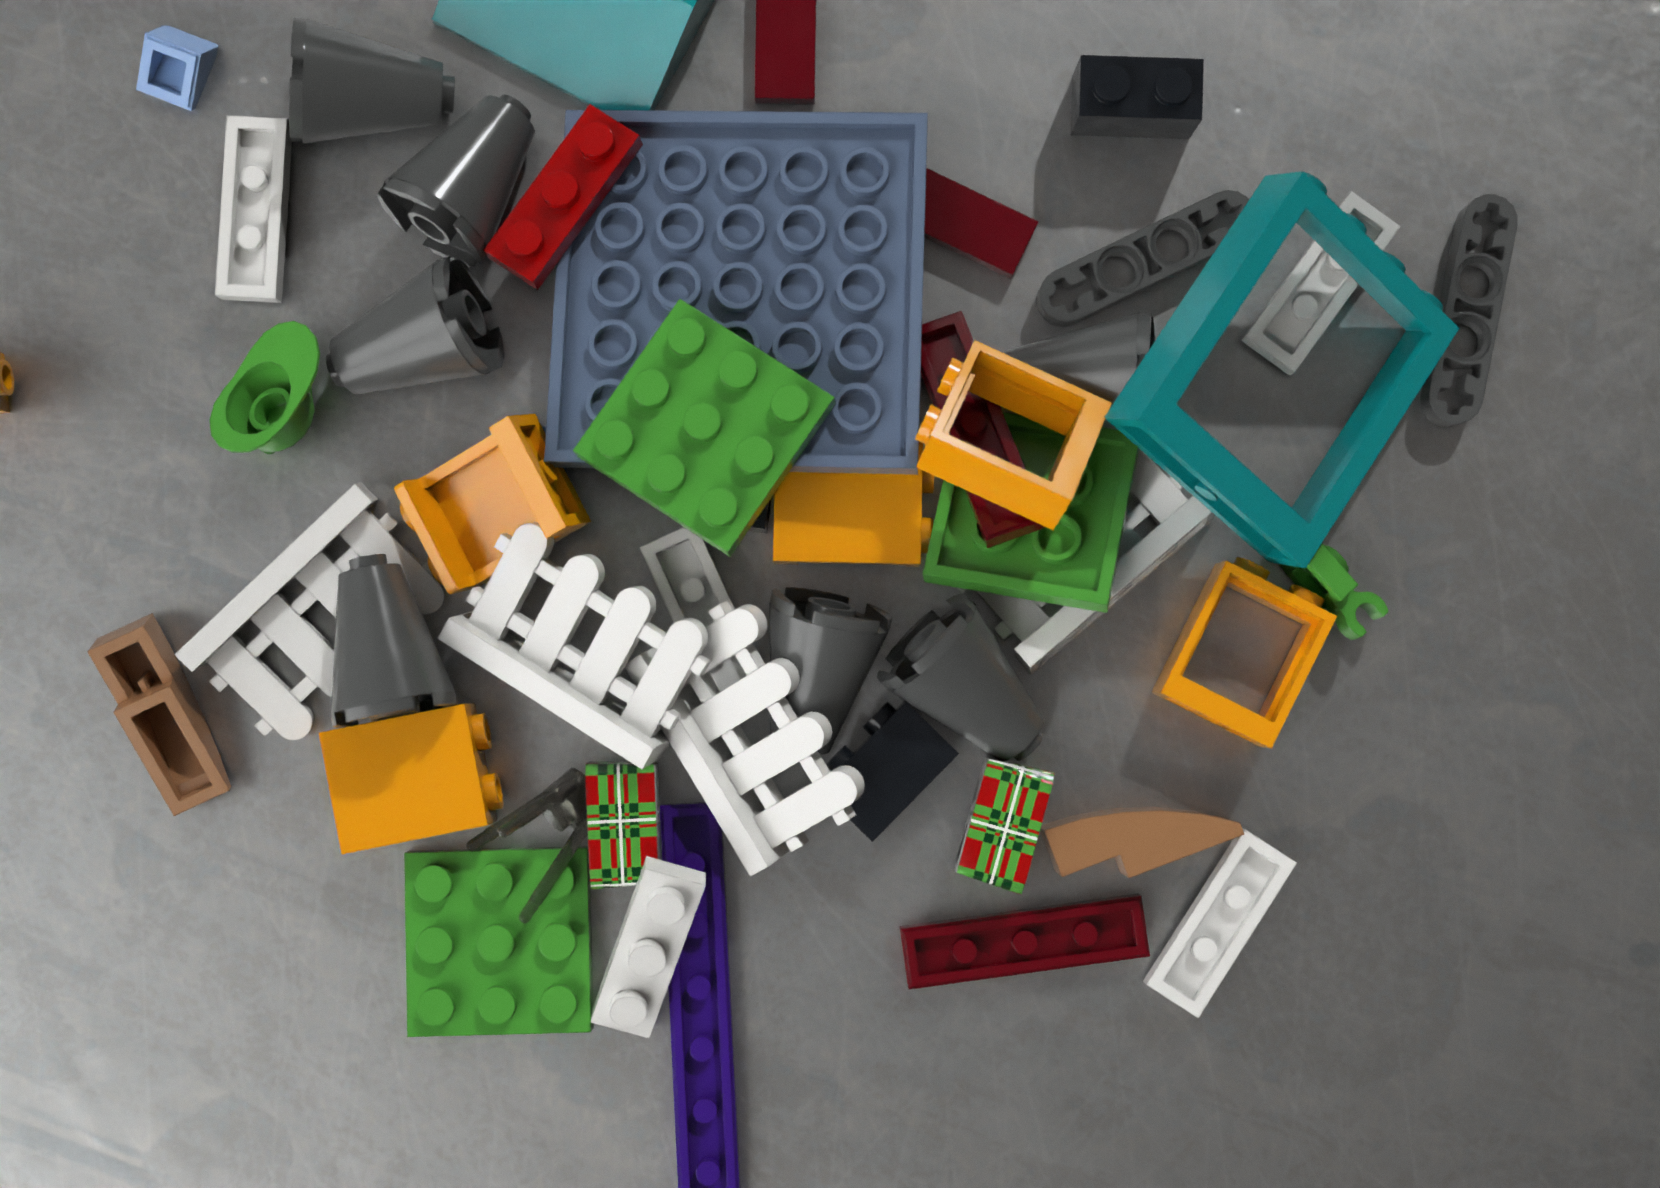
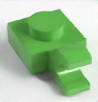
M1322 543L1306 568L1279 564L1295 585L1306 588L1325 599L1321 608H1326L1328 612L1337 616L1335 622L1339 631L1350 640L1360 638L1367 633L1365 628L1356 619L1358 607L1364 609L1373 620L1384 617L1388 613L1385 602L1378 595L1372 592H1356L1353 590L1358 586V583L1348 573L1349 568L1345 559L1330 546Z

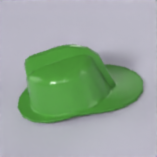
M295 321L278 323L264 332L252 346L234 377L224 387L213 405L209 419L211 436L220 448L232 453H246L259 449L266 454H274L294 446L306 435L315 415L312 384L318 372L320 359L317 337L308 326Z

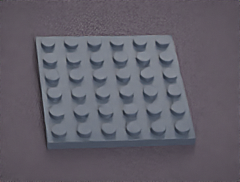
M566 110L564 139L585 110ZM601 110L639 134L643 145L556 264L544 462L558 468H594L578 458L573 449L675 304L681 299L835 397V406L789 472L918 475V468L916 466L919 458V441L915 440V437L919 431L928 113Z

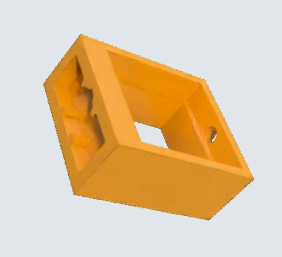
M974 340L964 362L952 357L937 392L948 397L943 409L930 405L915 440L926 444L916 467L1054 530L1074 497L1105 421L1104 417L1109 411L1112 402ZM968 391L1066 436L1047 480L948 435Z
M1236 557L1234 563L1226 560L1214 565L1151 693L1258 747L1272 749L1337 616L1321 608L1325 599L1318 594L1291 584L1287 591L1267 581L1270 574L1267 569L1245 558ZM1226 587L1302 624L1258 714L1183 677Z

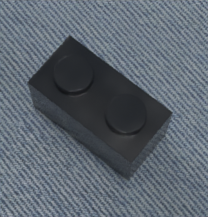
M1081 55L1072 76L1071 135L1190 139L1202 121L1204 59Z
M887 701L862 727L870 736L854 752L844 745L826 763L830 771L839 766L847 765L855 768L862 775L865 789L862 796L851 804L856 815L850 821L872 842L959 754L906 701H903L896 709Z

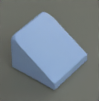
M167 25L146 32L136 90L190 111L196 109L215 62L218 45Z

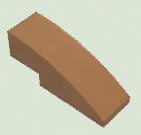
M153 613L97 638L87 652L118 704L113 713L173 816L230 791L231 784L206 719Z
M1161 807L1112 808L1076 814L1043 824L1040 829L1054 870L1061 877L1115 858L1120 873L1127 878H1131L1244 835L1242 826L1237 821L1192 810Z

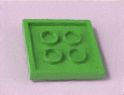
M679 299L577 443L573 452L578 458L731 557L827 418L836 402L835 397Z
M1003 412L1025 469L1047 480L1066 436L1021 415ZM1102 427L1074 497L1055 529L1052 530L1046 527L990 548L986 546L965 490L943 480L922 573L924 582L1108 613L1139 448L1119 430Z
M588 846L421 850L404 853L407 1037L588 1033L593 1030L594 1023H590L593 1008V973Z

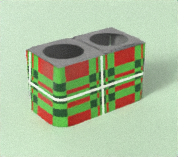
M984 757L972 798L970 812L967 816L955 859L954 871L1021 895L1048 804L1055 772Z
M589 761L586 763L585 780L591 890L634 886L637 884L646 856L662 860L659 764L654 762L646 768L640 769L631 762Z

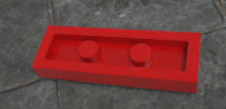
M589 104L485 247L484 252L487 257L536 290H539L642 147L643 143L640 135Z

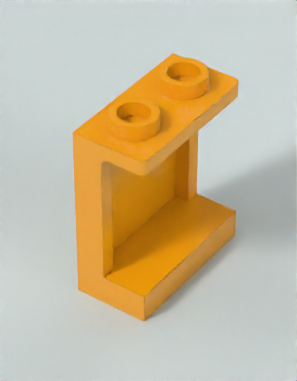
M536 414L509 415L489 427L492 435L418 479L404 480L394 486V491L401 502L400 513L402 518L417 533L428 555L427 562L431 574L445 587L449 594L472 590V588L480 587L490 580L503 555L501 551L494 548L500 534L508 533L513 536L516 529L521 525L538 522L545 537H554V543L591 522L564 468L554 467L544 462L546 433Z
M920 441L918 461L923 452V443ZM919 468L918 475L789 472L774 493V564L829 563L919 567L921 564V554H927L933 528V518L922 517V493L933 494L934 475Z
M465 703L319 732L341 855L487 826L497 822L496 810L503 809L504 801L501 783L497 773H488L484 750L492 748L489 721L485 713L477 714L475 703Z

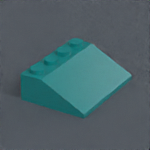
M438 0L432 21L449 32L587 105H593L599 110L655 111L715 0Z

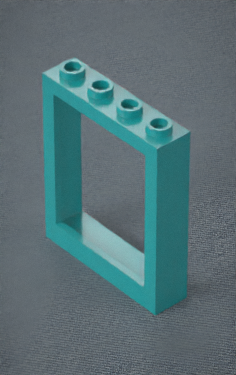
M1304 171L1266 175L1104 417L1264 559L1271 563L1300 568L1308 566L1460 329L1442 311L1443 304L1431 293L1421 290L1405 274L1406 268L1404 264L1395 256L1382 251L1366 235L1367 228L1355 216L1343 212L1326 195L1327 188L1323 182ZM1297 223L1406 331L1291 508L1181 409L1177 402Z

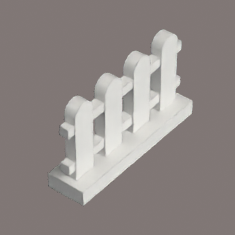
M1140 449L1130 494L1138 505L1126 515L1108 609L1207 526L1215 516L1194 496L1188 500L1181 492L1184 487L1172 477L1168 478ZM1151 517L1158 526L1142 539L1134 530ZM957 588L961 592V594H966L970 591L968 589ZM975 591L1002 621L994 628L997 635L1003 641H1006L1012 635L1020 641V644L1014 648L1015 658L1030 675H1033L1104 614V612L1064 606L1049 618L1042 610L1049 603Z
M362 482L354 484L174 654L191 672L207 662L217 672L209 682L219 692L230 685L262 717L254 726L264 736L274 728L282 737L288 740H298L305 737L314 725V714L303 700L317 686L326 695L332 697L334 646L302 614L318 600L336 618L338 575L350 570L349 560L367 555L386 554L388 564L396 563L401 565L422 614L434 613L444 603L445 589L431 574L428 562L423 565L390 532L398 522L388 512L378 520L368 510L378 498ZM341 536L351 547L334 561L324 550ZM296 578L306 590L290 603L280 592ZM249 621H252L262 631L246 645L236 634ZM273 642L307 675L292 690L258 657Z
M538 522L521 525L516 529L513 536L508 533L500 534L494 548L503 553L485 589L479 586L472 588L466 599L468 603L475 606L474 610L448 618L438 639L640 769H644L660 760L670 745L666 735L660 730L661 726L668 730L675 727L681 714L672 709L674 702L691 672L701 676L705 673L711 660L701 655L708 642V633L705 626L697 619L685 618L672 624L667 633L650 623L656 610V600L649 589L643 586H633L622 590L615 600L599 591L605 577V569L600 559L592 554H582L569 559L564 568L548 559L554 546V537L546 538ZM539 575L552 583L554 587L534 622L519 611ZM590 607L603 615L605 619L585 654L569 643ZM511 629L515 633L525 638V641L522 642L513 635L509 634V630ZM641 639L657 649L638 686H635L620 675ZM561 661L576 671L575 675L558 665ZM610 693L626 702L627 706L624 707L610 698Z
M725 601L709 611L715 622L706 627L708 642L701 655L711 660L703 675L698 676L691 672L672 706L673 710L681 714L674 728L668 730L661 726V729L751 877L769 867L789 851L792 852L809 841L804 833L806 829L831 815L838 826L854 817L856 813L851 804L862 796L865 783L860 772L851 766L843 765L830 771L819 754L818 750L827 745L832 737V727L828 719L818 712H808L798 718L785 696L795 691L799 685L800 676L796 666L785 658H776L765 664L753 643L762 638L767 630V620L762 610L751 604H746L733 610L728 601ZM651 648L627 662L625 669L635 686H638L657 649ZM735 655L747 676L720 692L708 671ZM767 708L779 730L751 745L739 724ZM800 762L811 783L783 798L772 777Z

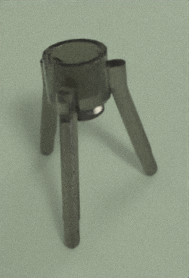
M571 767L541 794L486 828L485 831L469 840L466 844L467 850L471 852L476 851L499 836L504 838L541 814L560 832H563L569 826L574 829L519 914V920L522 923H528L583 840L588 836L585 775L576 768Z

